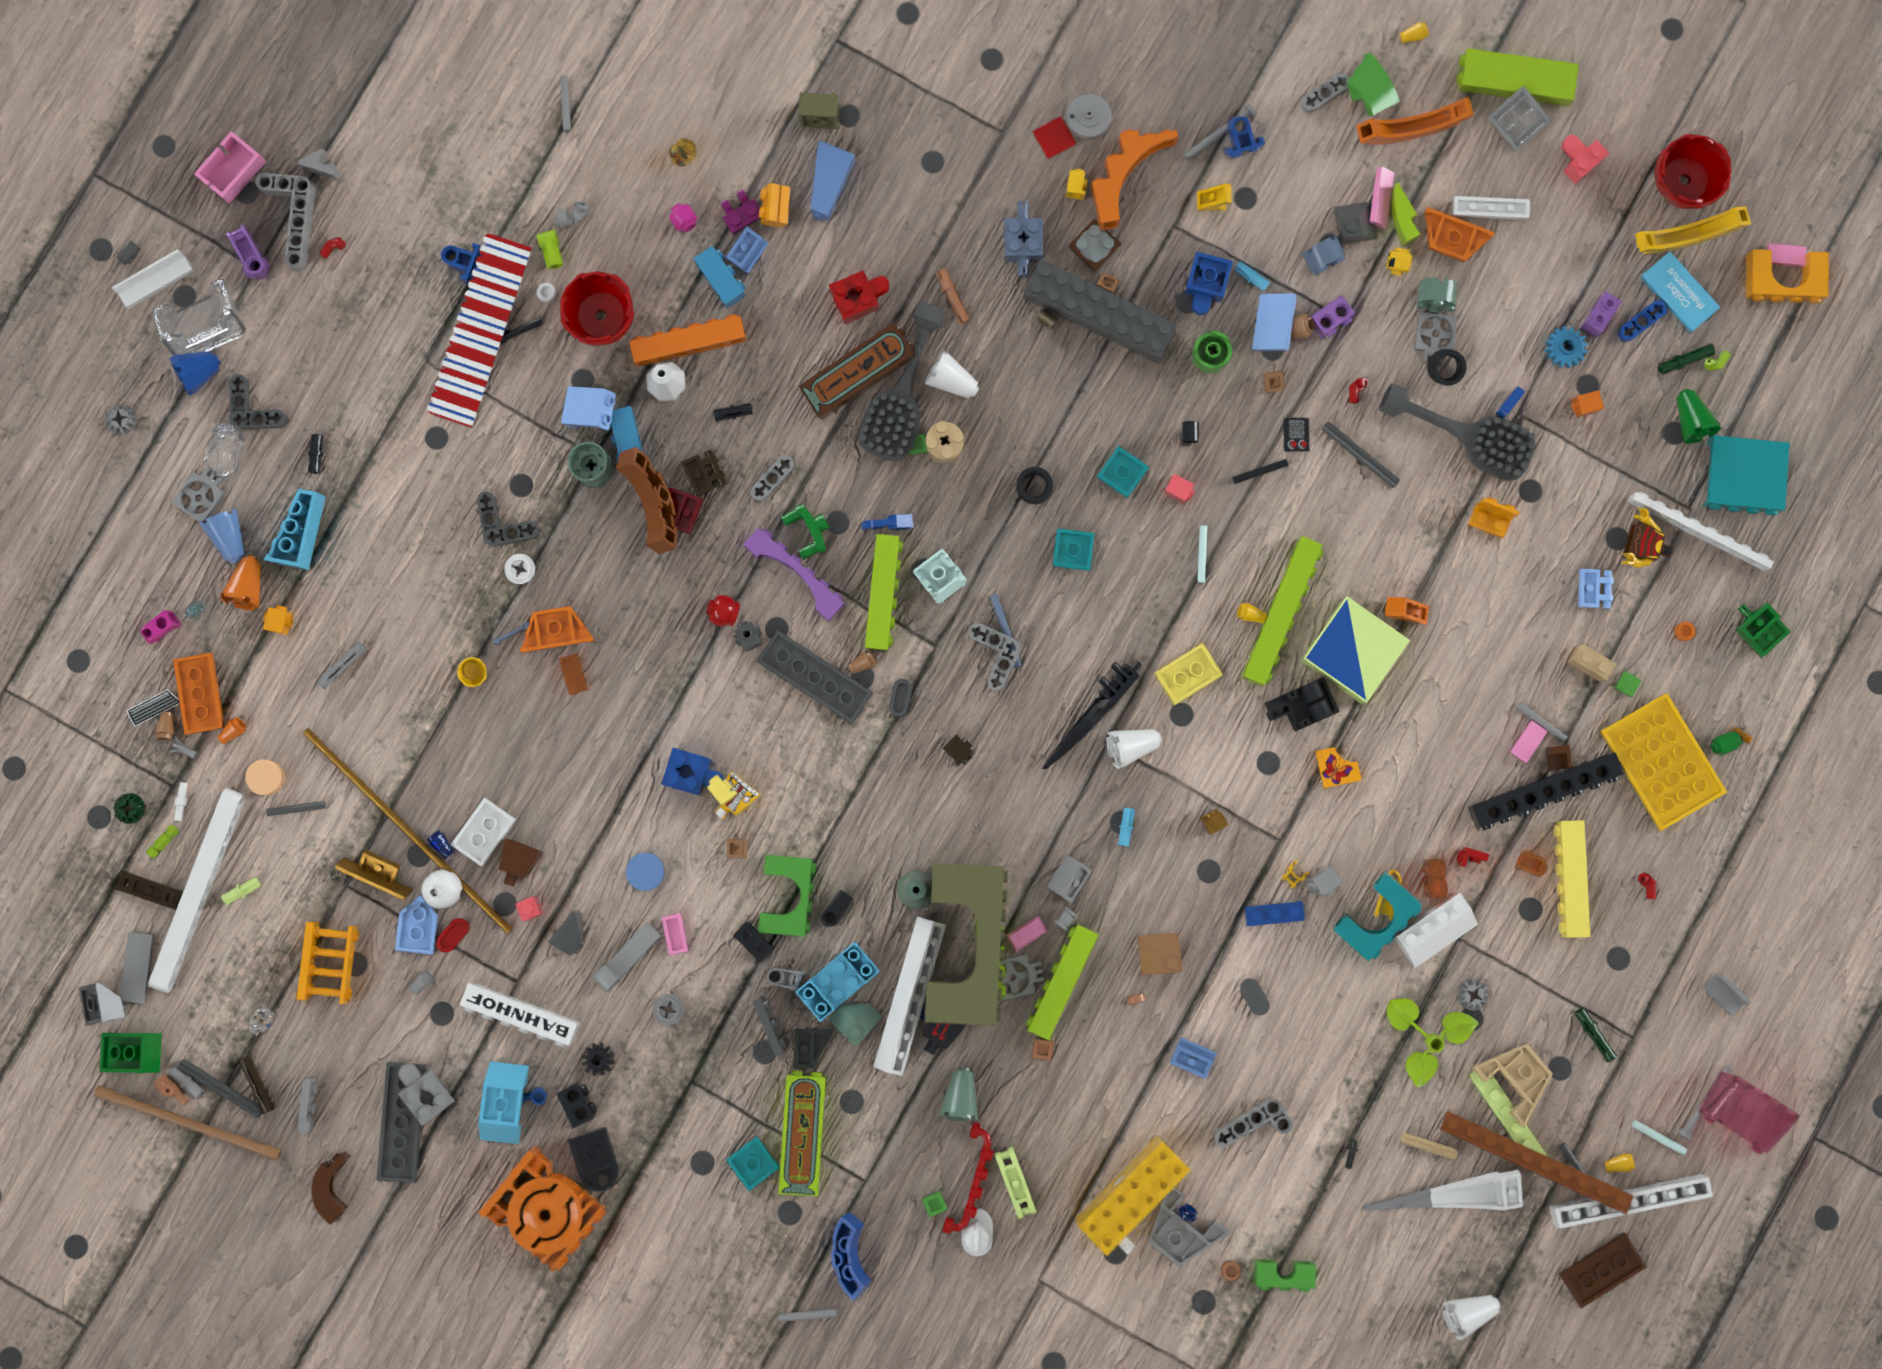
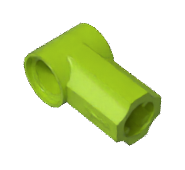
M555 229L536 234L539 247L543 251L547 269L555 270L564 266Z

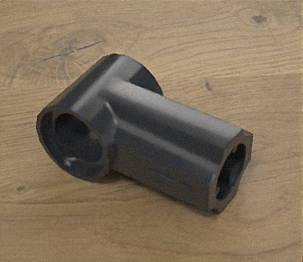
M1182 422L1179 441L1184 446H1191L1192 443L1199 442V422Z
M840 890L828 908L823 912L821 916L823 924L827 927L836 926L854 899ZM828 913H833L836 916V920L829 924L825 921V916Z

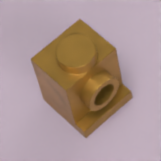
M1217 809L1200 818L1209 835L1229 825L1222 812H1218Z

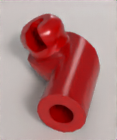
M340 237L326 241L319 255L327 259L333 249L343 250L346 242Z
M1641 873L1638 876V881L1646 888V899H1656V881L1648 873Z

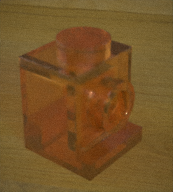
M1523 850L1519 854L1514 869L1534 877H1541L1547 870L1548 865L1546 862L1548 859ZM1530 861L1534 863L1533 868L1528 866Z

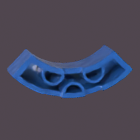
M849 1212L841 1217L835 1228L832 1238L831 1260L839 1278L840 1286L854 1301L862 1296L872 1280L864 1272L858 1257V1239L864 1224Z

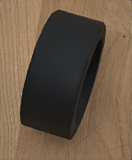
M1452 349L1438 350L1430 357L1428 362L1430 378L1434 382L1445 386L1459 383L1467 370L1464 356ZM1445 356L1453 357L1457 363L1456 371L1450 378H1442L1438 374L1439 361Z
M1030 467L1021 472L1016 488L1018 495L1023 501L1029 504H1039L1050 496L1053 482L1050 474L1043 468ZM1039 475L1044 479L1046 488L1040 496H1030L1025 492L1023 484L1028 476Z

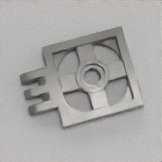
M1426 312L1418 313L1414 350L1423 351L1422 364H1427L1428 357H1431L1440 349L1454 350L1457 316ZM1433 319L1430 329L1421 328L1425 320ZM1441 320L1449 323L1451 327L1450 332L1442 331L1440 328ZM1437 330L1439 336L1434 337L1432 331ZM1421 336L1428 337L1431 340L1430 347L1422 341ZM1440 339L1449 340L1447 346L1438 349ZM1443 358L1439 361L1438 366H1442Z
M210 466L204 470L201 476L192 471L171 502L197 521L202 520L204 523L207 522L206 518L212 515L226 494L219 489L225 476L221 474L217 478L219 472L216 470L212 472L213 469ZM194 482L204 483L199 491L191 489V484ZM210 489H212L214 494L213 503L207 499V493ZM184 494L191 497L192 501L187 508L182 503ZM197 495L202 496V500L200 502H197L195 500V497ZM198 506H204L208 509L203 513L194 514Z
M1027 954L1004 959L1001 962V965L1005 964L1007 970L1005 977L1002 979V984H1009L1012 994H1006V997H1002V1000L1035 993L1033 983L1046 980V976L1039 978L1037 974L1045 973L1044 969L1036 970V967L1043 965L1042 961L1029 964ZM1017 961L1026 967V971H1015L1013 962ZM1010 974L1016 976L1015 981L1012 982L1008 979ZM1028 978L1027 987L1022 992H1019L1017 983L1019 980Z

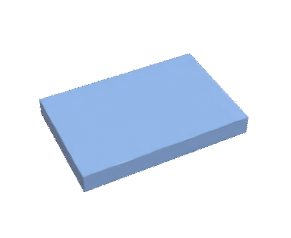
M1260 294L1252 350L1289 351L1296 294Z

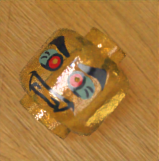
M686 138L677 140L669 148L671 161L680 167L688 165L697 156L695 144Z

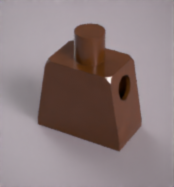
M505 838L499 869L507 872L503 883L514 887L518 877L527 879L543 851Z

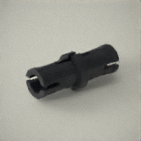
M751 402L737 406L732 404L730 407L716 410L713 409L716 422L730 418L735 420L736 417L753 415Z
M311 434L310 451H308L309 473L320 474L321 458L324 455L322 452L324 436L320 434Z

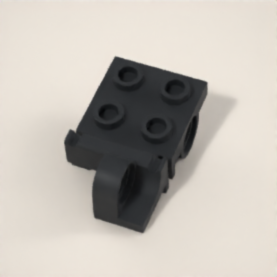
M1324 677L1264 703L1268 710L1266 714L1269 721L1287 714L1294 732L1340 712Z

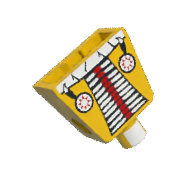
M732 771L728 775L727 781L733 787L730 789L731 792L735 790L738 795L724 806L720 805L715 813L722 819L730 811L738 816L761 796Z

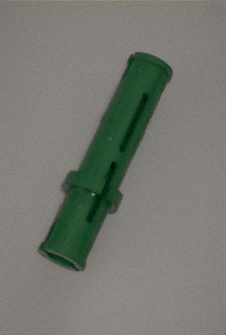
M1710 343L1686 354L1675 355L1672 359L1659 363L1658 370L1661 375L1676 369L1681 370L1686 365L1715 355V348Z
M1585 1007L1575 1011L1574 1015L1583 1026V1031L1588 1033L1606 1062L1609 1063L1615 1060L1617 1054H1615L1600 1032L1597 1022L1592 1020Z

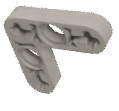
M975 623L969 628L970 637L1000 651L988 679L990 689L1000 691L1004 689L1022 649L1021 643L1017 639L986 625ZM980 626L981 632L987 633V630L990 631L986 637V642L983 641L984 636H975L974 629H978ZM993 634H997L1000 637V642L997 645H993L990 642ZM1015 642L1017 650H1013L1010 656H1014L1013 660L1010 657L1003 656L1004 652L1009 654L1010 648L1008 645ZM1003 659L1008 660L1010 663V667L1007 670L1000 668V662ZM996 671L1005 673L1006 676H1001L999 679L1002 683L1001 686L997 685L994 687L995 683L992 681L999 676V674H996Z

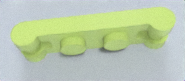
M1013 1146L1007 1148V1151L994 1153L1018 1219H1023L1025 1215L1030 1213L1031 1215L1036 1214V1208ZM1011 1158L1012 1163L1005 1165L1003 1160ZM1027 1201L1028 1206L1021 1208L1019 1204Z

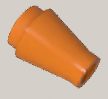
M235 717L230 719L217 738L222 744H226L244 734L247 726L240 718Z

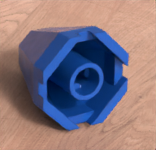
M210 351L180 354L169 358L179 381L184 384L182 386L189 396L196 393L219 371L218 365L221 364L216 354L212 355Z

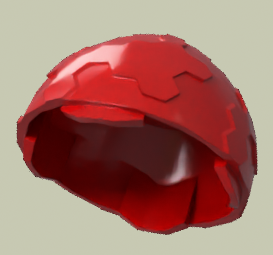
M1691 133L1684 134L1664 148L1658 157L1655 166L1656 186L1660 194L1673 206L1691 210L1705 208L1720 199L1730 187L1732 175L1731 158L1722 144L1707 136ZM1681 176L1688 179V185H1683L1680 182Z
M601 271L581 273L565 287L560 299V316L563 327L578 341L590 346H606L620 340L630 329L635 317L629 287L615 274ZM599 312H606L607 316L604 320L600 321L596 318Z

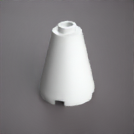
M943 351L938 357L940 361H937L931 368L925 384L968 399L971 396L974 397L979 390L978 382L952 356Z
M1155 729L1107 732L1110 736L1106 737L1110 758L1114 757L1116 762L1113 765L1117 769L1123 768L1154 751L1162 743L1161 735Z
M1491 1295L1449 1300L1442 1304V1307L1445 1306L1446 1308L1443 1311L1445 1322L1450 1332H1455L1458 1335L1455 1337L1458 1340H1463L1499 1314L1500 1309L1499 1301Z

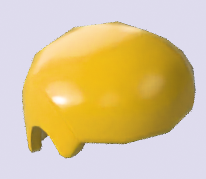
M469 657L463 659L458 665L457 675L465 686H480L486 679V666L482 660Z

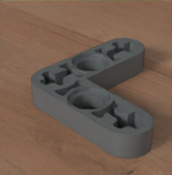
M235 374L230 378V422L232 426L239 430L273 429L286 426L288 417L281 410L250 411L248 379L241 374ZM239 379L243 382V384H240V391L244 392V394L235 393L239 392V387L235 385V383L239 382ZM238 397L244 398V404L241 407L235 405V400ZM268 414L270 418H277V415L279 414V416L282 417V420H279V423H277L275 420H269ZM257 415H263L264 421L262 424H255L254 419ZM241 416V418L245 420L249 419L250 423L247 421H242L241 425H239L236 422V420H239Z
M482 492L478 495L477 504L484 540L488 545L497 547L532 540L539 536L540 528L533 521L501 527L495 497L489 492ZM485 496L491 499L488 502V506L490 509L493 508V510H487L486 504L482 503L485 500ZM489 514H493L495 517V521L492 524H486L485 517ZM530 525L533 528H536V530L533 531L532 535H530V533L524 532L522 533L524 537H521V531L519 527H522L523 531L528 530ZM510 529H516L517 536L514 539L507 537V532ZM500 531H503L505 541L501 537L496 538L494 543L489 540V537H492V533L499 536L502 535Z

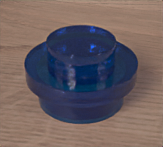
M1185 1204L1179 1208L1180 1217L1184 1221L1194 1222L1196 1220L1198 1212L1193 1206Z

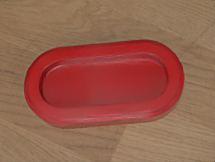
M456 918L451 921L437 938V948L445 953L453 951L470 930L468 921L463 918Z

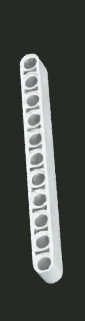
M225 788L220 796L148 984L151 988L168 994L174 986L245 802V794Z

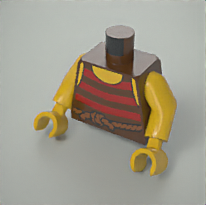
M1638 508L1640 515H1634V518L1640 521L1632 523L1622 554V558H1625L1626 561H1622V565L1628 564L1635 568H1640L1657 561L1660 555L1669 557L1672 553L1673 547L1663 544L1665 534L1661 532L1660 527L1649 516V511L1644 508Z

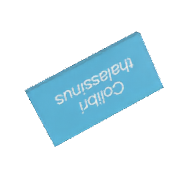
M1670 251L1640 276L1690 333L1720 308Z

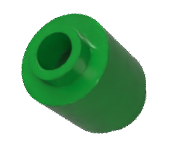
M1729 731L1712 739L1710 746L1714 754L1723 756L1737 750L1742 745V740L1736 731Z

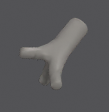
M174 734L175 743L172 744L174 749H171L170 753L178 752L194 759L197 752L186 747L178 739L177 735Z

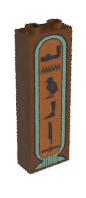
M891 323L798 386L818 418L823 420L916 357L914 354L916 349L911 341L907 342L903 336L906 333L900 325L896 326L894 323Z

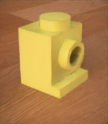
M716 775L709 781L710 785L707 788L722 806L738 795L735 790L731 792L730 789L733 787L726 778L722 780Z

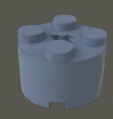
M1336 235L1301 253L1311 273H1314L1315 276L1329 269V264L1333 267L1346 259L1344 257L1346 254Z

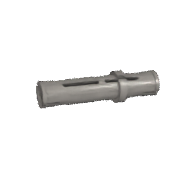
M358 641L333 666L330 665L328 667L329 670L317 679L316 682L323 689H326L336 678L339 679L341 673L367 650L366 647Z

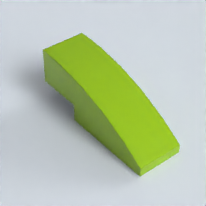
M1398 182L1392 188L1391 213L1397 236L1404 247L1415 241L1420 233L1413 223L1417 213Z

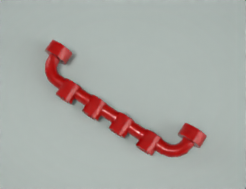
M976 1122L972 1123L969 1137L977 1139L978 1136H981L984 1143L961 1222L955 1224L953 1223L954 1219L948 1217L945 1219L942 1233L949 1235L951 1231L958 1232L964 1230L968 1226L970 1218L975 1219L978 1208L974 1206L975 1200H980L983 1188L979 1186L981 1180L985 1181L988 1174V1169L985 1168L986 1161L991 1162L994 1150L990 1149L991 1137L989 1133L980 1128L981 1124Z

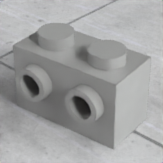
M1324 867L1306 878L1308 882L1306 887L1310 893L1322 897L1336 892L1334 888L1342 884L1332 867Z

